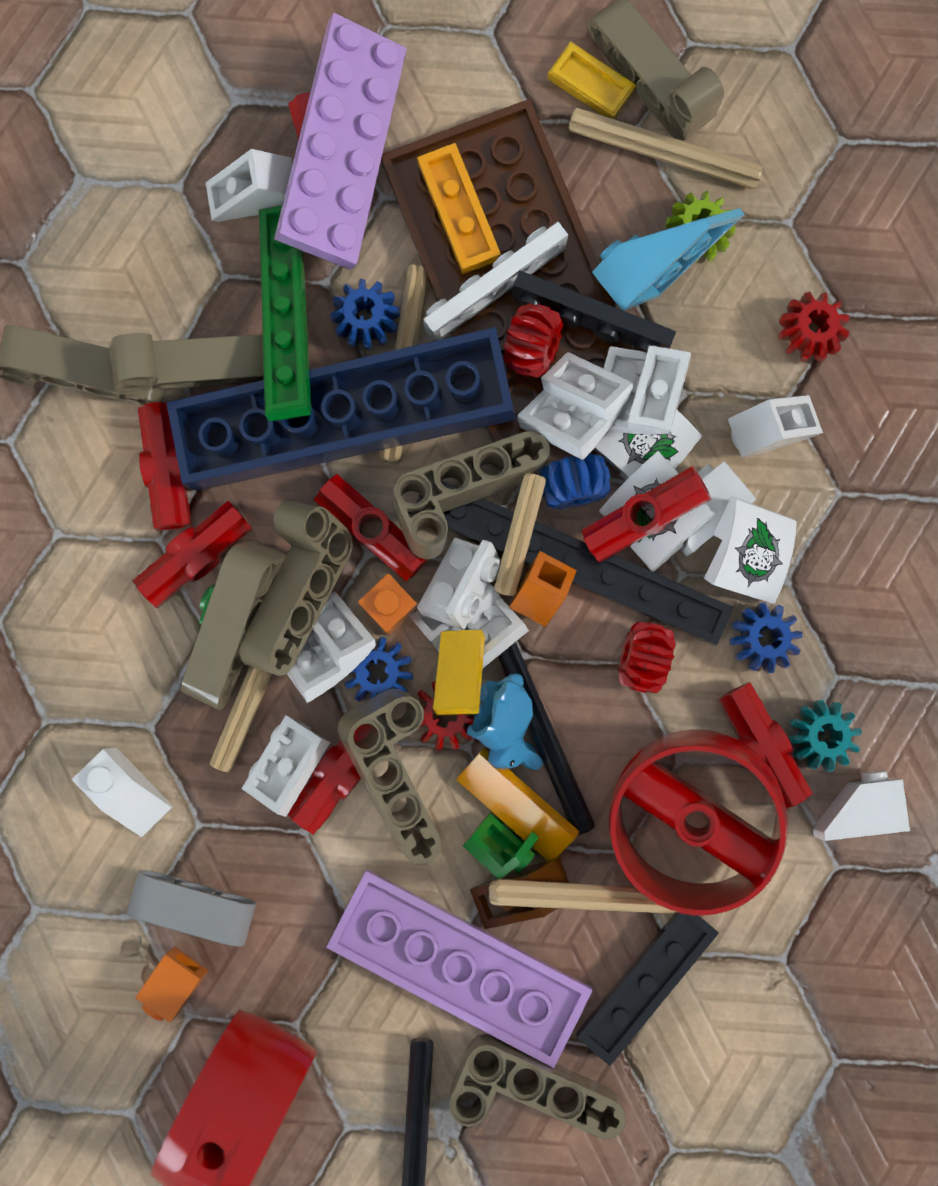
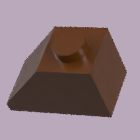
M560 858L526 866L520 873L514 871L502 879L569 883ZM498 878L470 889L485 929L542 918L558 909L493 905L489 900V885L492 881L499 880Z

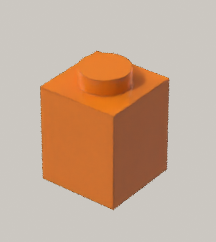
M539 551L522 577L509 608L546 627L566 599L577 570Z
M389 573L358 601L363 609L389 636L417 610L418 606L415 600Z
M173 947L163 956L135 999L143 1004V1011L150 1017L158 1021L165 1019L171 1023L182 1011L209 970L178 948Z

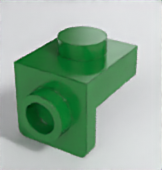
M489 813L466 840L463 847L498 879H503L511 870L514 869L517 873H520L535 856L530 849L539 836L532 831L520 841Z

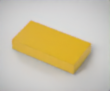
M571 41L549 70L547 77L549 81L600 115L611 119L617 117L634 93L636 84Z
M482 630L441 631L433 710L437 715L479 714L485 635Z

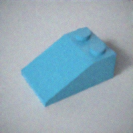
M738 208L647 236L639 237L635 235L623 243L617 240L601 253L600 258L603 261L592 273L623 311L656 299L745 214Z

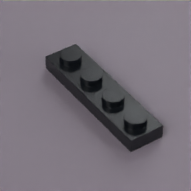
M519 270L513 285L512 299L518 301L517 304L520 307L528 303L550 307L552 311L560 314L563 325L571 328H578L579 325L595 331L594 334L598 338L609 343L621 341L634 346L633 350L647 352L649 345L669 349L676 334V331L521 270Z
M674 913L576 1032L577 1038L611 1066L719 932L699 915Z

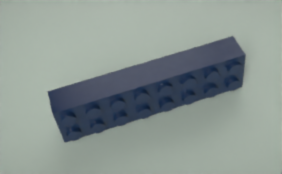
M496 327L310 369L311 415L269 422L265 415L264 380L166 402L181 481L183 485L195 491L516 420Z

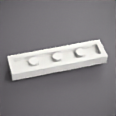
M557 222L549 229H546L545 226L537 229L527 238V245L515 253L510 250L501 255L493 263V269L484 276L474 275L462 284L459 289L460 293L448 302L446 299H441L433 304L426 312L427 317L423 319L425 332L432 342L443 339L512 289L519 270L533 274L566 249L568 234L561 224Z

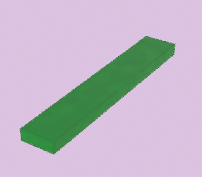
M282 206L259 210L265 415L269 422L311 415L304 252L274 240Z

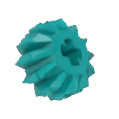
M816 700L813 710L808 706H801L799 712L804 721L791 719L789 722L792 728L799 730L798 735L788 736L790 743H800L801 745L795 750L794 757L796 759H803L808 756L807 767L814 770L820 764L824 771L828 772L834 771L836 762L842 766L849 765L850 759L846 750L856 753L861 750L860 746L851 742L852 736H860L862 734L860 728H849L856 715L853 712L841 715L842 704L839 702H832L827 707L824 700ZM830 730V740L825 739V742L818 740V732Z

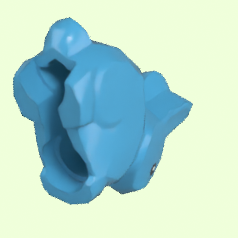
M513 673L498 682L486 681L481 688L479 714L475 715L473 724L468 726L467 734L479 740L482 745L490 748L489 762L495 768L505 770L521 764L527 769L538 770L543 765V761L537 755L533 744L523 740V736L533 718L532 700L523 688L522 676Z

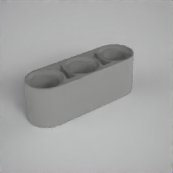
M140 870L126 914L137 920L218 943L239 947L245 946L257 903L249 898L154 871Z

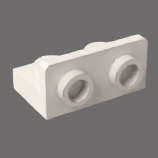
M458 538L453 539L417 606L422 615L465 630L469 620L478 614L482 602L481 597L489 582H493L498 575L501 558L492 542L482 540L478 546Z
M286 715L281 724L272 732L270 742L260 759L251 767L248 779L243 785L242 790L276 814L286 817L330 742L312 731L311 727Z

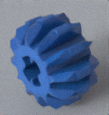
M361 278L358 282L359 289L353 290L349 284H345L343 290L346 297L334 296L333 304L337 310L330 313V318L333 323L338 324L335 332L339 338L348 336L347 342L352 348L357 346L360 340H363L365 350L370 351L372 349L371 340L376 338L381 345H385L387 338L384 332L396 333L398 328L393 320L400 316L399 307L392 305L395 301L393 292L382 293L383 287L379 281L375 282L370 289H367L365 279ZM366 309L367 314H369L371 310L372 317L364 320L363 316L359 318L358 313Z
M589 453L584 460L576 456L564 457V459L559 461H552L540 470V476L546 479L542 496L545 497L547 506L554 509H573L578 506H586L589 503L598 502L610 493L611 477L609 468L605 464L604 457Z
M765 602L757 604L756 613L750 608L744 609L741 613L745 622L734 621L731 625L735 631L741 633V636L729 639L730 645H742L743 649L735 655L736 660L742 661L750 656L748 670L757 671L762 664L766 674L774 673L776 664L781 668H788L790 660L786 654L795 656L799 655L801 651L791 641L802 638L803 633L801 631L791 632L789 628L795 624L797 618L792 615L782 620L784 607L777 605L770 612ZM769 630L773 639L768 641L772 643V646L770 644L762 646L758 638L763 637V635L759 631L765 632Z
M379 637L377 651L372 650L350 672L356 673V678L347 680L344 685L347 689L358 685L362 686L354 697L357 702L364 700L368 692H371L370 699L391 688L401 689L408 693V690L398 684L400 678L405 680L414 679L413 673L400 672V667L409 665L412 659L410 656H404L398 660L394 659L402 649L401 644L395 643L389 652L386 653L387 639ZM380 661H384L387 664L384 671L389 676L384 683H382V680L377 679V684H374L370 681L372 672L368 669L373 662L379 666Z

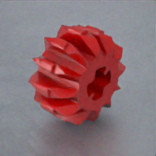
M810 291L804 293L800 301L796 299L791 300L786 306L788 313H783L778 321L780 325L785 327L778 334V339L790 340L791 342L786 349V354H791L798 349L801 362H806L813 355L817 363L823 362L827 358V353L836 355L841 350L840 342H844L850 331L843 327L849 321L850 315L838 314L837 312L842 306L841 301H835L830 305L827 303V292L821 293L815 299ZM812 322L819 328L816 332H813L808 327Z
M530 303L522 305L517 310L516 316L511 319L510 328L506 331L507 337L503 344L505 349L503 361L508 369L514 370L515 373L526 377L532 376L536 378L548 371L550 364L554 362V356L559 350L558 345L562 338L561 330L563 323L558 312L552 311L550 307L544 305H533Z
M636 622L631 626L619 658L618 678L621 685L642 693L657 694L662 689V686L667 682L672 660L675 657L673 653L676 643L673 630L652 622Z
M433 681L431 685L435 693L436 681ZM422 689L419 690L417 695L427 702L426 707H423L424 719L420 727L427 725L429 728L420 738L422 743L429 741L433 733L438 735L435 749L439 751L444 746V736H449L451 747L454 750L460 747L455 735L457 732H460L465 739L472 740V737L467 734V729L463 726L465 722L473 724L475 717L458 714L456 721H449L447 727H442L437 724L440 719H434V697L431 698L427 692Z

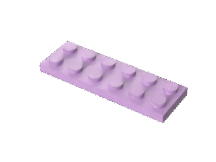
M336 13L332 14L327 23L274 240L351 270L358 262L407 48Z
M366 869L326 946L331 951L552 1068H555L593 991L592 987L369 869Z

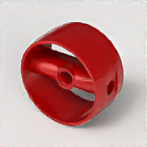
M690 729L673 732L650 742L628 762L619 777L611 800L609 833L615 856L622 871L640 893L656 904L675 912L689 915H714L746 904L768 885L784 856L788 838V817L777 778L767 763L754 750L741 741L720 732ZM705 751L723 755L746 767L766 787L775 804L776 818L771 838L656 760L679 752ZM623 796L677 831L678 836L685 843L691 846H699L739 874L714 883H690L671 878L656 870L640 856L628 837L622 815ZM700 811L705 813L710 821L704 827L695 828L690 826L685 818L691 812Z
M239 1009L226 1027L190 1090L159 1151L150 1176L162 1186H250L318 1050L301 1037L262 1016Z

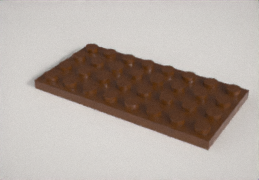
M530 98L382 154L381 163L421 263L426 270L428 281L437 302L441 299H446L448 302L460 293V287L474 275L482 277L493 269V263L462 275L418 166L417 157L456 143L501 255L510 250L513 253L517 252L527 245L526 240L534 231L543 226L549 229L559 222L568 234L566 249L531 275L616 308L612 297L592 273L598 266V262ZM513 288L452 331L450 336L455 337L496 327L503 357L505 350L503 344L507 337L506 331L510 328L512 317L516 316L517 310L520 308L517 304L518 301L512 299ZM563 325L561 330L562 338L558 345L559 350L556 352L554 362L550 364L548 370L567 352L604 369L610 346L633 350V347L621 341L617 343L603 341L594 334L595 331L580 325L578 328ZM504 362L516 420L487 426L493 443L522 432H527L520 427L517 415L544 390L541 380L543 375L538 378L526 377L515 373L514 370L508 369Z

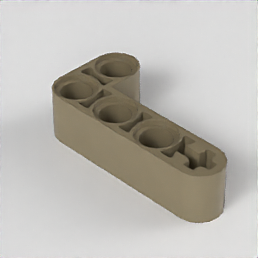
M614 0L588 20L587 30L592 41L622 76L636 84L635 93L675 139L685 141L716 117L724 98V89L717 75L707 67H701L691 75L630 1Z
M6 325L4 327L0 345V378L30 386L36 385L37 380L139 405L163 401L165 389L134 392L116 391L109 348L14 325Z
M130 333L113 337L109 347L114 387L119 392L244 384L264 380L263 335L153 341L151 334Z
M522 432L400 476L394 486L393 507L412 553L422 559H433L441 554L445 547L448 525L443 512L521 485L526 473L541 475L540 470L545 467L550 452L549 442L538 432ZM487 464L494 465L499 469L500 473L493 476L487 475L480 467ZM446 478H455L462 486L452 490L443 486L441 481ZM414 491L419 493L423 499L418 503L412 504L406 502L402 495L406 492ZM429 528L434 530L439 537L434 541L427 542L420 539L417 532L421 529Z
M285 500L276 509L274 515L275 530L291 545V548L245 633L239 651L241 661L245 665L278 676L287 674L294 666L353 549L352 534L327 509L294 500Z
M255 540L236 544L228 551L219 571L182 680L181 692L217 710H222L227 705L235 690L244 664L239 654L240 644L287 554Z
M391 688L343 715L338 723V734L396 846L412 863L426 865L438 857L441 851V839L393 746L394 743L412 734L420 727L423 722L424 711L422 705L414 697L401 689ZM406 702L407 708L404 716L400 719L392 720L391 716L394 707L399 703ZM369 724L370 730L367 737L361 741H354L355 730L360 725ZM388 761L386 772L382 776L373 777L375 766L379 762ZM406 797L404 808L395 813L391 812L394 802L399 798ZM414 827L420 833L418 835L420 842L417 844L412 833L408 830L409 828Z
M488 1034L477 1036L468 1045L451 1085L449 1099L450 1114L457 1123L467 1127L475 1126L484 1120L494 1096L498 1092L598 1138L606 1140L615 1138L625 1128V1111L615 1091L556 1064L555 1068H552ZM482 1051H490L498 1059L491 1067L484 1068L476 1064L474 1058ZM521 1069H531L537 1074L535 1080L528 1085L517 1083L514 1080V1076ZM561 1087H571L576 1091L575 1096L569 1102L562 1103L554 1099L555 1092ZM464 1092H473L481 1100L476 1106L467 1108L459 1104L457 1099ZM586 1096H588L590 1105L586 1104ZM607 1106L611 1107L612 1114L604 1113L601 1119L598 1118L596 1110L604 1112Z

